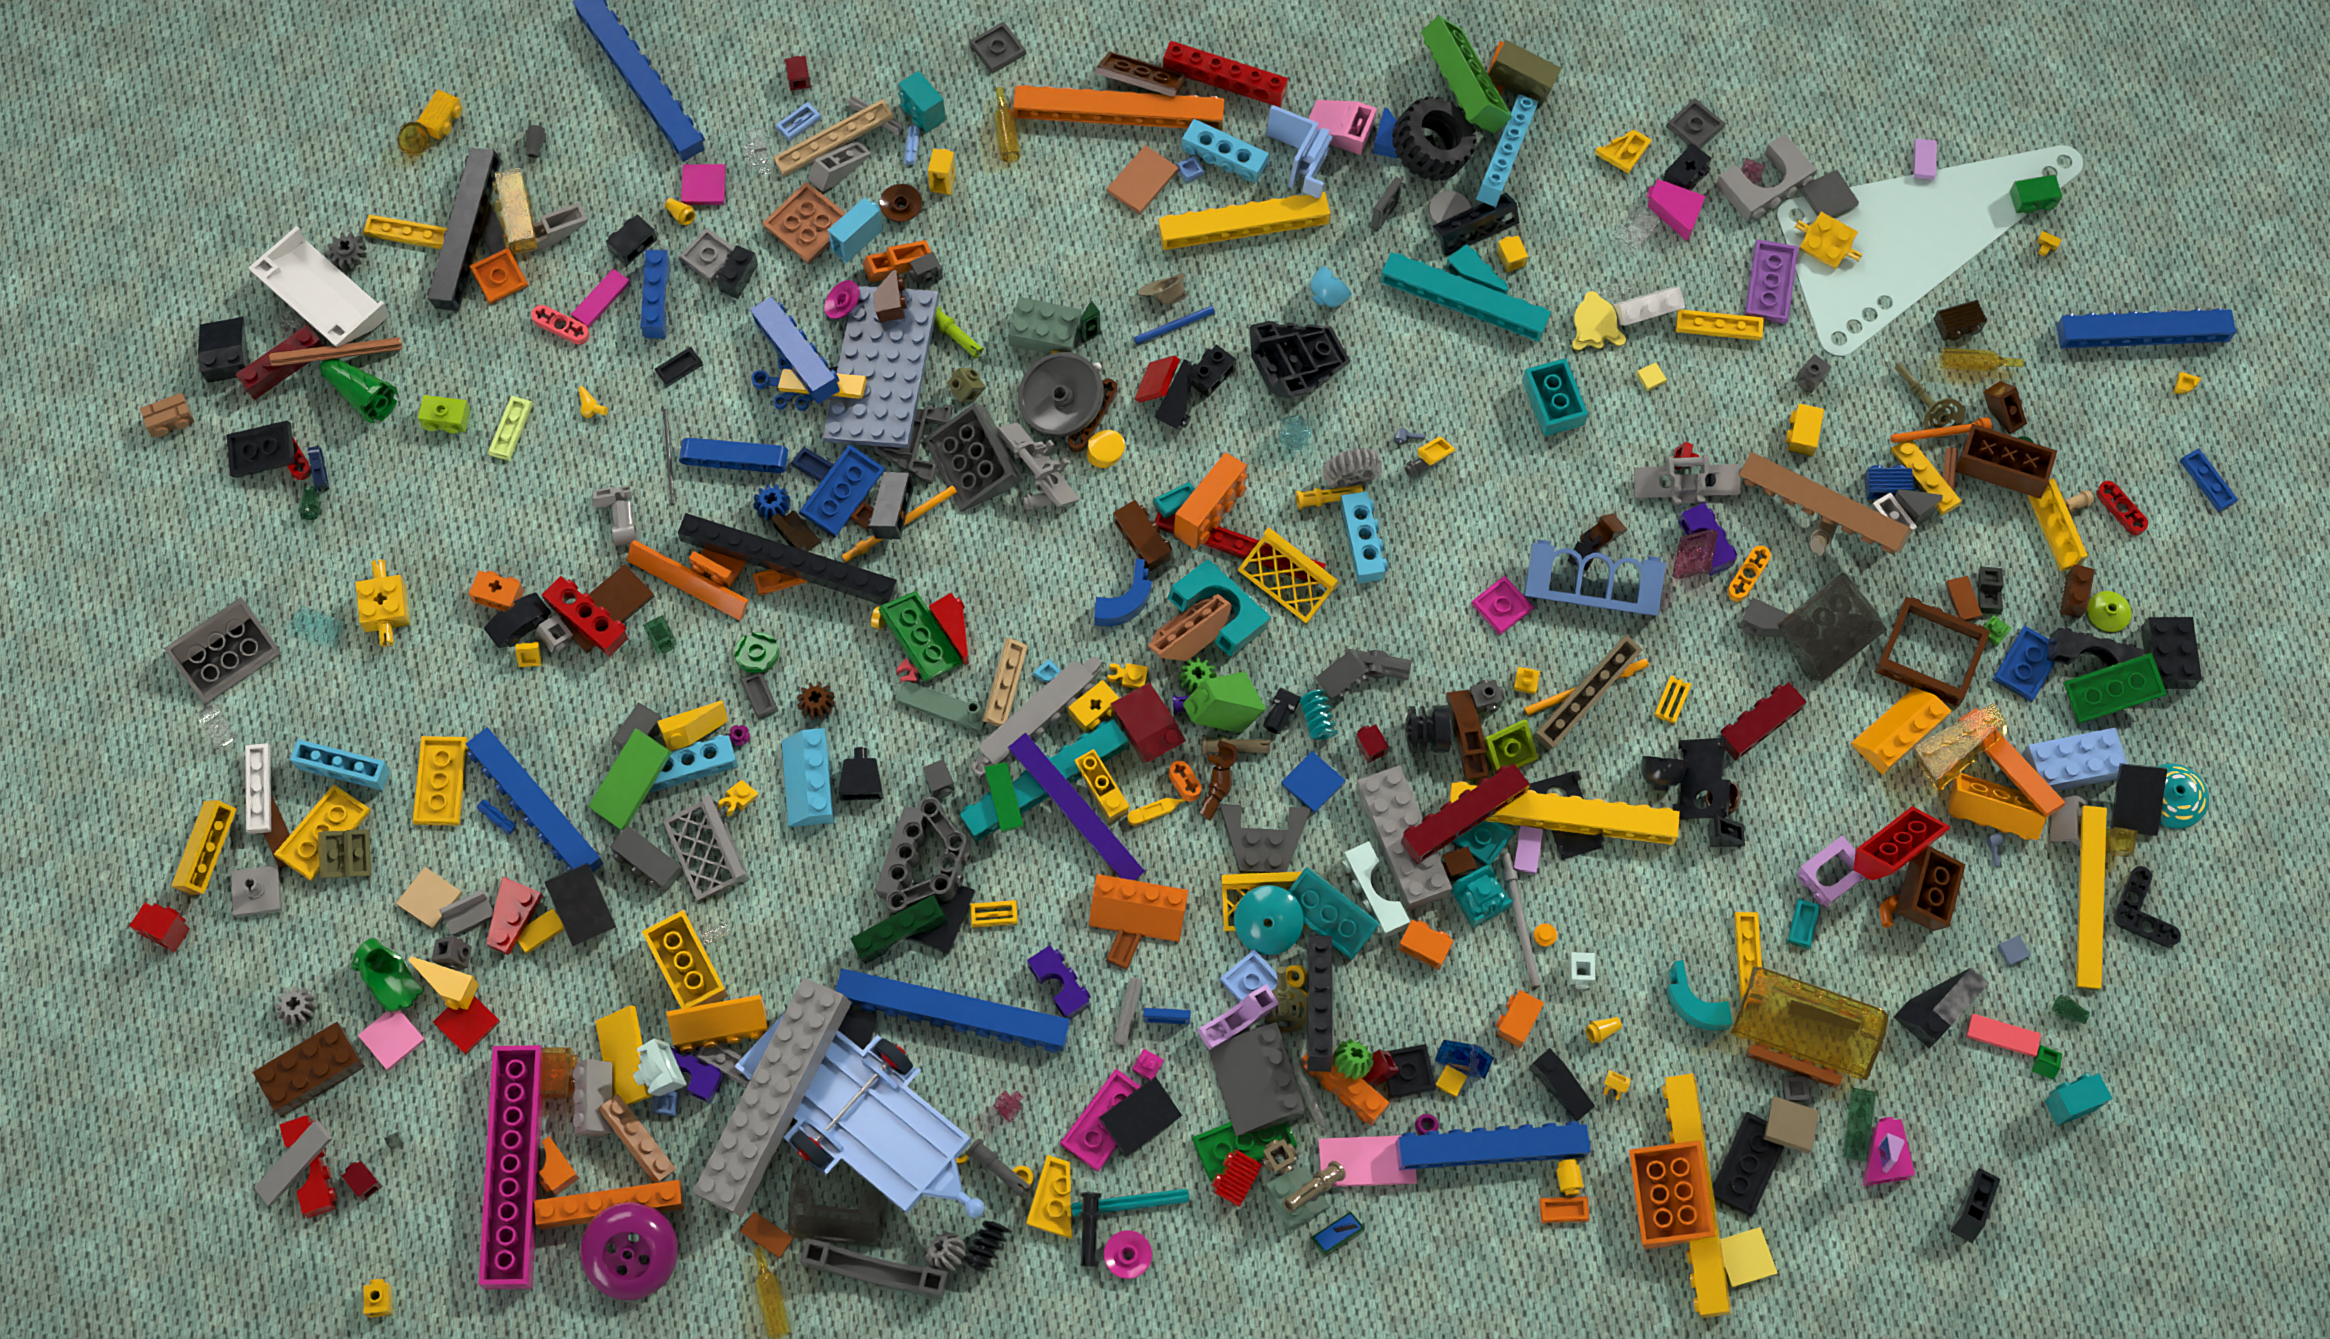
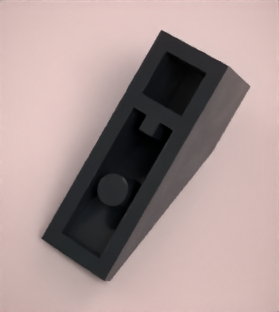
M1183 360L1154 417L1180 431L1183 427H1187L1191 419L1189 414L1191 412L1192 362Z
M1551 1048L1546 1050L1532 1063L1529 1070L1576 1121H1579L1595 1107L1568 1067Z
M1981 1168L1977 1169L1957 1212L1950 1231L1951 1233L1970 1243L1974 1242L1985 1226L2000 1178Z

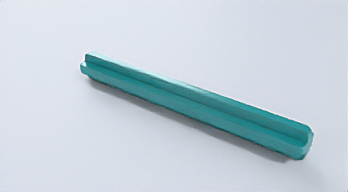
M1178 1189L1099 1199V1213L1186 1203L1189 1201L1188 1189ZM1082 1202L1072 1203V1216H1079L1082 1212Z

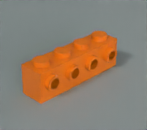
M1306 1053L1301 1060L1302 1069L1311 1077L1315 1076L1320 1081L1321 1086L1328 1092L1332 1091L1337 1095L1338 1100L1345 1107H1351L1361 1121L1364 1123L1368 1122L1373 1126L1388 1109L1390 1102L1361 1077L1353 1080L1349 1076L1345 1079L1344 1073H1337L1338 1067L1333 1066L1334 1059H1332L1331 1072L1307 1071Z

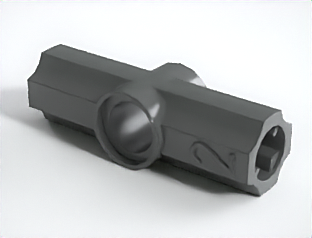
M1346 648L1345 654L1349 652L1351 649ZM1355 650L1370 669L1365 673L1367 676L1378 679L1385 676L1402 680L1409 679L1412 660L1391 657L1386 652L1380 650H1371L1370 652Z

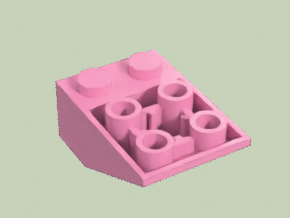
M1316 100L1309 120L1318 123L1317 129L1325 128L1330 130L1329 135L1333 137L1329 145L1361 155L1375 123L1377 108L1357 101Z

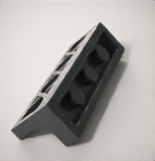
M1504 193L1500 196L1496 207L1482 203L1433 225V233L1441 240L1442 253L1448 256L1466 244L1470 246L1518 224L1517 202L1507 193ZM1512 213L1511 219L1505 222L1502 221L1507 214ZM1494 221L1491 228L1484 229L1487 223ZM1476 230L1472 237L1465 238L1469 231ZM1457 238L1454 245L1448 247L1447 241Z

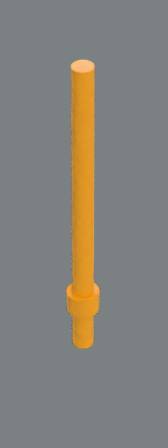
M950 486L909 512L904 526L956 494L957 491L954 486ZM873 535L865 541L861 540L855 544L854 548L841 555V557L847 563L859 554L864 555L869 551L870 547L883 539H875Z
M1644 658L1630 664L1617 679L1622 677L1628 678L1633 676L1634 672L1649 667L1647 659ZM1576 687L1523 708L1526 716L1563 702Z

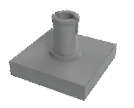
M278 865L231 871L234 917L282 911L280 868Z

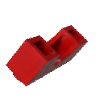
M308 1115L279 1124L284 1146L287 1149L314 1122ZM325 1149L310 1163L309 1177L306 1183L296 1191L301 1212L308 1219L335 1210L334 1202L338 1201L334 1187L330 1188L329 1179L332 1178L331 1171L328 1165H324Z

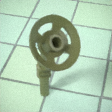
M1902 363L1894 367L1910 386L1909 389L1913 390L1912 393H1916L1915 397H1919L1929 408L1923 420L1925 430L1931 429L1928 421L1935 428H1942L1951 419L1955 420L1951 426L1963 424L1965 410L1959 401L1945 398L1935 402L1926 392L1927 389L1923 388L1924 385L1920 384L1919 380L1916 381ZM1950 404L1956 406L1957 413H1955L1954 409L1950 406ZM1951 435L1940 436V437H1934V438H1946V437L1951 436Z
M1279 966L1276 969L1277 985L1272 990V993L1279 1002V1013L1276 1014L1275 1009H1273V1017L1267 1014L1264 1018L1268 1024L1278 1023L1279 1020H1292L1293 1026L1283 1027L1278 1025L1280 1032L1289 1033L1300 1029L1306 1023L1307 997L1301 990L1287 984L1286 968ZM1290 993L1295 994L1293 999H1290ZM1299 1002L1303 1004L1302 1018L1298 1017L1300 1013ZM1293 1005L1296 1006V1013H1295V1015L1292 1014V1013H1293Z

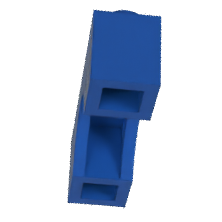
M667 250L645 251L640 326L644 338H666V286L670 277V259Z

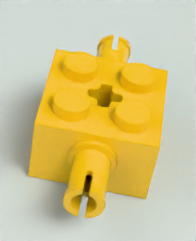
M378 559V564H376V560L371 562L373 579L355 582L359 622L365 633L379 630V645L387 647V642H389V646L394 645L392 628L410 625L407 589L402 576L394 575L387 577L386 561Z

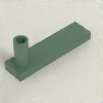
M906 680L897 698V703L979 733L982 732L985 722L982 721L985 709L981 708L976 701L967 703Z

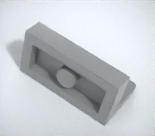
M2077 795L2061 797L2065 801V806L2051 814V841L2054 843L2071 841L2080 846L2081 807L2088 806V802Z
M483 890L439 910L452 936H457L491 920L494 913Z

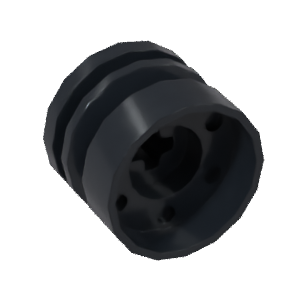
M1432 705L1430 716L1426 715L1424 706L1419 707V716L1416 715L1415 706L1408 707V714L1405 719V736L1410 753L1417 752V743H1420L1421 753L1426 752L1427 743H1431L1434 753L1450 751L1451 727L1448 705Z

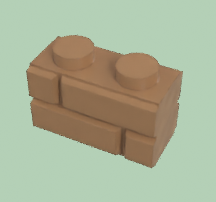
M182 392L140 408L146 428L152 437L166 436L171 430L177 428L184 429L190 423L195 422L188 401Z

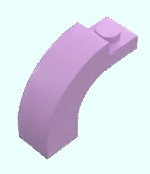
M1265 984L1248 994L1239 1004L1226 1013L1201 1026L1197 1032L1207 1048L1211 1050L1260 1021L1275 1009L1279 1002L1268 985Z

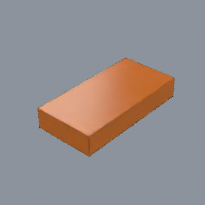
M1587 1196L1539 1199L1541 1223L1589 1222Z

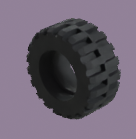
M1428 96L1416 100L1396 121L1395 128L1392 131V137L1394 138L1392 140L1393 148H1396L1395 154L1397 158H1401V164L1404 167L1407 166L1412 174L1420 175L1419 178L1425 180L1430 178V181L1447 180L1449 177H1453L1470 160L1476 148V135L1473 134L1475 132L1473 124H1470L1465 118V114L1462 112L1463 109L1460 106L1456 107L1453 105L1454 102L1450 100L1444 101L1442 97L1434 99L1433 96ZM1422 128H1428L1436 132L1443 139L1446 150L1433 146L1425 138Z

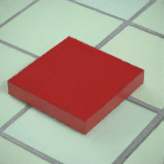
M1173 355L1149 362L1135 400L1142 403L1166 396L1180 359Z
M475 996L467 1010L460 1007L458 1010L447 1007L433 1021L465 1055L501 1022Z

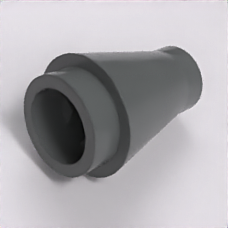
M529 125L525 131L526 156L538 158L546 138L545 128L538 125Z

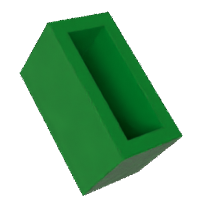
M2056 175L2015 181L2009 191L2016 214L2023 212L2028 214L2041 209H2054L2063 197Z

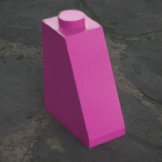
M1657 179L1655 186L1650 185L1646 198H1649L1647 206L1683 239L1689 240L1705 196Z
M1893 1117L1881 1118L1873 1127L1862 1181L1863 1187L1909 1180L1915 1175L1902 1119L1894 1120ZM1889 1133L1903 1139L1905 1143L1897 1162L1885 1173L1882 1170L1879 1143Z

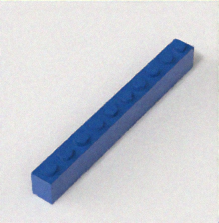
M574 0L573 4L577 15L681 160L684 162L704 151L703 142L705 138L699 129L695 130L691 117L688 114L684 115L680 102L671 97L672 92L667 84L663 85L661 83V77L657 70L650 68L651 64L647 56L640 54L638 44L634 39L630 40L626 27L619 25L617 15L613 10L609 11L606 0Z
M841 969L836 987V992L845 995L851 1002L850 1007H853V1005L862 1006V1010L867 1012L884 1011L885 1015L895 1018L898 1015L906 1016L908 1020L920 1023L921 1020L929 1021L930 1025L939 1028L947 1025L961 1033H966L967 1030L974 1031L977 1036L989 1038L992 1035L999 1037L1000 1041L1012 1043L1014 1040L1022 1042L1021 1045L1028 1048H1035V1045L1045 1047V1051L1051 1053H1058V1050L1064 1052L1070 1028V1019L847 969Z

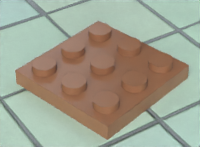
M806 181L762 225L763 228L810 265L830 245L828 229L846 213Z

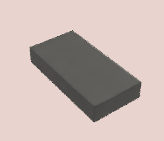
M762 672L740 679L758 720L779 711Z

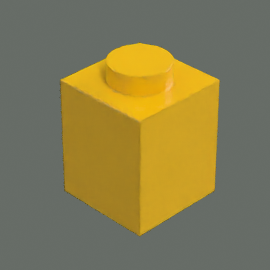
M1519 235L1514 237L1508 236L1499 241L1496 252L1506 273L1526 266L1528 254Z

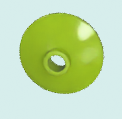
M2102 591L2092 596L2087 610L2090 622L2099 630L2109 633L2123 630L2129 624L2132 615L2127 600L2120 594L2112 591ZM2108 606L2113 607L2115 611H2110Z

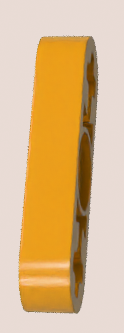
M1759 545L1752 549L1729 585L1727 593L1731 600L1740 602L1747 597L1771 558L1770 550L1767 547ZM1762 553L1764 556L1760 559L1758 565L1754 564L1757 555ZM1751 569L1754 571L1755 577L1751 579L1746 578L1743 571ZM1741 582L1744 583L1741 592L1736 594L1735 589L1739 587Z

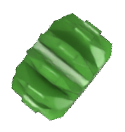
M1199 657L1196 658L1195 663L1189 659L1187 661L1188 666L1183 665L1181 667L1183 673L1179 674V680L1183 681L1181 686L1182 688H1188L1189 694L1196 690L1205 680L1217 677V673H1214L1215 666H1208V659L1204 660L1203 663L1200 662ZM1196 674H1200L1201 679H1196Z
M1350 1038L1347 1042L1342 1041L1333 1052V1066L1338 1067L1337 1073L1342 1072L1345 1074V1079L1349 1076L1353 1080L1359 1077L1363 1078L1373 1066V1053L1368 1052V1046H1362L1360 1040L1355 1043Z

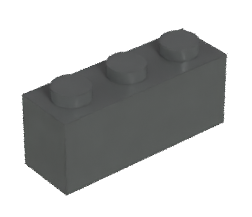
M628 825L610 845L613 852L612 857L620 864L625 862L631 866L629 870L637 877L644 876L648 879V885L656 891L661 889L666 893L683 873L680 864Z

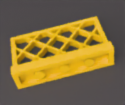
M1268 527L1263 533L1264 536L1238 568V571L1308 624L1332 591L1341 582ZM1267 542L1272 546L1273 556L1261 558L1260 549ZM1276 550L1279 551V552H1280L1281 554H1283V555H1277V554H1276ZM1288 558L1291 569L1278 571L1277 559ZM1274 559L1275 571L1263 573L1262 561ZM1258 561L1260 574L1250 575L1245 571L1250 562ZM1293 563L1296 564L1299 568L1294 569ZM1305 571L1308 583L1296 584L1294 572ZM1291 572L1293 585L1280 586L1279 574ZM1276 575L1277 587L1267 588L1264 584V576ZM1254 577H1260L1261 582H1259V581H1258L1256 578H1254ZM1311 577L1314 578L1316 582H1311ZM1322 584L1327 588L1322 597L1313 598L1312 585ZM1309 586L1310 598L1298 600L1296 587ZM1293 588L1294 600L1285 602L1282 599L1281 589ZM1278 590V595H1276L1272 591ZM1310 601L1311 611L1305 617L1299 612L1298 603ZM1295 603V609L1289 604Z
M1302 872L1222 875L1224 932L1236 931L1235 926H1228V916L1236 910L1239 903L1238 901L1234 906L1227 900V890H1237L1242 896L1245 895L1242 890L1249 889V892L1256 887L1264 885L1278 886L1288 891V888L1293 885ZM1227 904L1232 908L1229 912ZM1267 918V919L1265 920L1264 924L1266 925V923H1267L1269 920H1270L1271 922H1272V920ZM1306 924L1303 925V928H1309Z

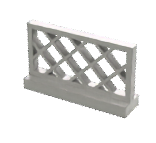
M710 794L701 798V802L663 820L698 902L738 882L744 883L750 880L721 810L717 808L718 803ZM703 809L705 815L702 823L692 821L694 812ZM678 820L685 822L681 834L673 832L670 824ZM690 824L700 827L695 839L685 836ZM704 828L713 832L710 843L700 840ZM684 839L694 842L689 854L682 852L680 848ZM698 843L708 846L704 859L694 856ZM713 848L720 850L722 853L719 864L709 861ZM692 859L702 861L698 874L691 872L689 869ZM707 863L717 866L713 879L703 876ZM722 868L729 870L732 876L731 879L725 882L717 880ZM700 880L710 881L709 889L700 894L698 890Z

